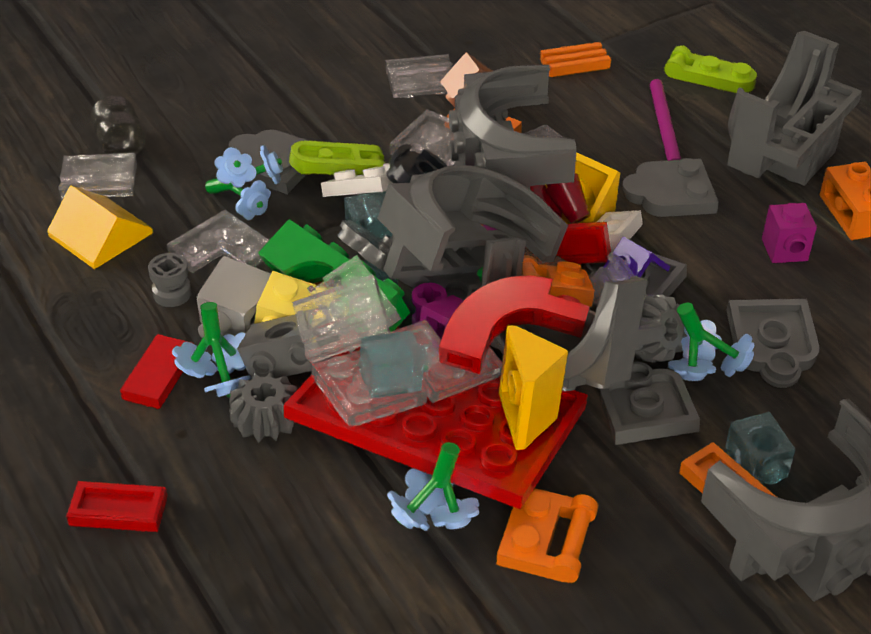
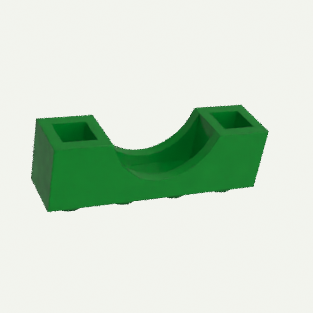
M289 219L258 252L271 272L275 271L309 283L332 281L342 284L343 293L337 308L352 330L378 348L410 313L402 299L405 293L395 282L388 278L384 282L376 277V273L369 265L362 260L354 263L349 259V255L335 242L327 245L323 242L321 235L307 224L302 228Z

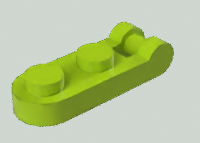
M685 46L674 48L664 68L666 75L670 78L737 93L739 87L743 88L744 92L747 93L755 88L757 73L748 64L719 60L714 56L693 54Z
M298 141L291 146L289 156L290 165L297 172L305 175H334L335 172L355 170L357 176L364 175V169L382 167L383 164H386L381 148L377 145Z

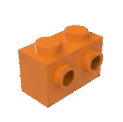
M867 162L827 167L819 196L850 240L871 237V167Z

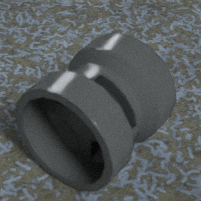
M163 253L154 257L148 265L150 280L153 282L152 292L154 300L159 305L165 307H175L184 304L190 299L192 294L190 280L187 278V260L177 253Z

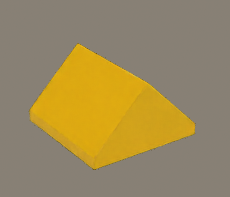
M576 152L575 174L579 175L588 210L591 214L587 219L579 223L597 222L606 212H615L620 172ZM562 213V219L567 224H570L569 220Z
M70 185L47 230L48 236L93 269L98 268L153 234L152 227L106 196Z
M514 325L507 326L499 396L515 449L525 450L558 418L568 350Z

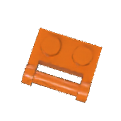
M524 255L521 276H539L553 279L550 295L556 297L560 295L571 296L578 299L582 304L592 307L595 290L586 270L581 269V265L564 261L558 262L557 266L541 265L537 263L534 257Z
M534 488L521 510L515 507L512 509L497 553L496 565L565 583L577 581L581 570L579 556L589 522L593 521L596 517L599 507L598 502L588 495L581 494L573 498ZM559 517L571 519L561 554L556 557L548 555Z

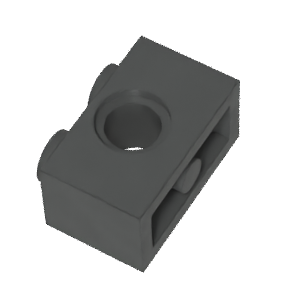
M326 308L252 324L237 350L251 379L254 372L259 377H266L271 371L276 378L327 368L339 345V340Z

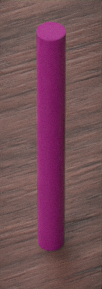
M654 79L650 82V89L667 161L681 160L663 83L660 79Z

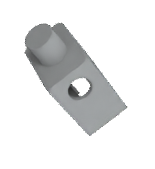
M223 256L198 293L197 304L200 322L202 323L200 306L206 302H215L218 308L221 335L231 334L235 337L241 332L246 334L250 326L255 322L256 306L271 273ZM203 323L198 327L199 335L202 338L204 337Z

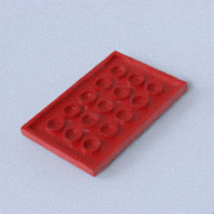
M397 327L379 348L353 330L337 347L329 366L315 370L284 404V418L430 475H433L442 445L446 442L454 443L459 446L460 452L450 479L451 483L521 510L585 410L588 395L576 390L562 391L558 418L525 450H516L499 396L502 364L485 359L481 373L476 374L439 363V354L415 342L417 334Z

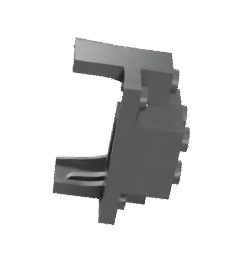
M807 31L798 32L785 64L765 100L744 92L743 88H738L728 120V131L731 138L728 166L756 178H759L768 170L785 177L791 182L805 186L836 152L844 118L860 102L862 94L861 90L831 79L839 43Z
M550 65L510 66L493 72L464 74V88L458 89V95H455V110L449 111L450 131L454 132V140H449L450 160L454 161V165H467L488 169L507 176L528 189L534 185L574 182L577 151L575 139L526 135L514 131L511 120L506 121V118H508L507 109L548 104Z
M467 165L448 166L425 174L412 175L410 183L389 184L377 218L392 233L390 240L392 245L383 269L391 279L477 272L483 267L486 240L510 237L526 240L525 247L543 263L554 262L568 224L524 185L500 173ZM481 224L490 226L497 230H487Z
M517 237L486 240L481 287L496 280L522 275L526 240ZM631 276L629 280L605 281L600 301H593L592 307H589L581 338L537 325H517L568 350L562 391H574L576 386L585 384L607 389L611 388L614 383L630 380L635 350H641L643 345L661 341L664 325L641 317L647 279ZM507 330L500 333L491 343V346L499 349L503 355Z
M850 399L840 401L841 409L835 428L829 432L827 438L856 465L862 474L856 479L855 483L858 486L851 490H848L842 484L808 503H800L777 498L755 488L721 461L716 462L708 469L701 502L736 539L729 569L740 581L756 573L760 575L767 573L773 580L788 574L815 602L829 593L832 595L842 593L851 585L854 579L865 573L869 576L871 575V420Z

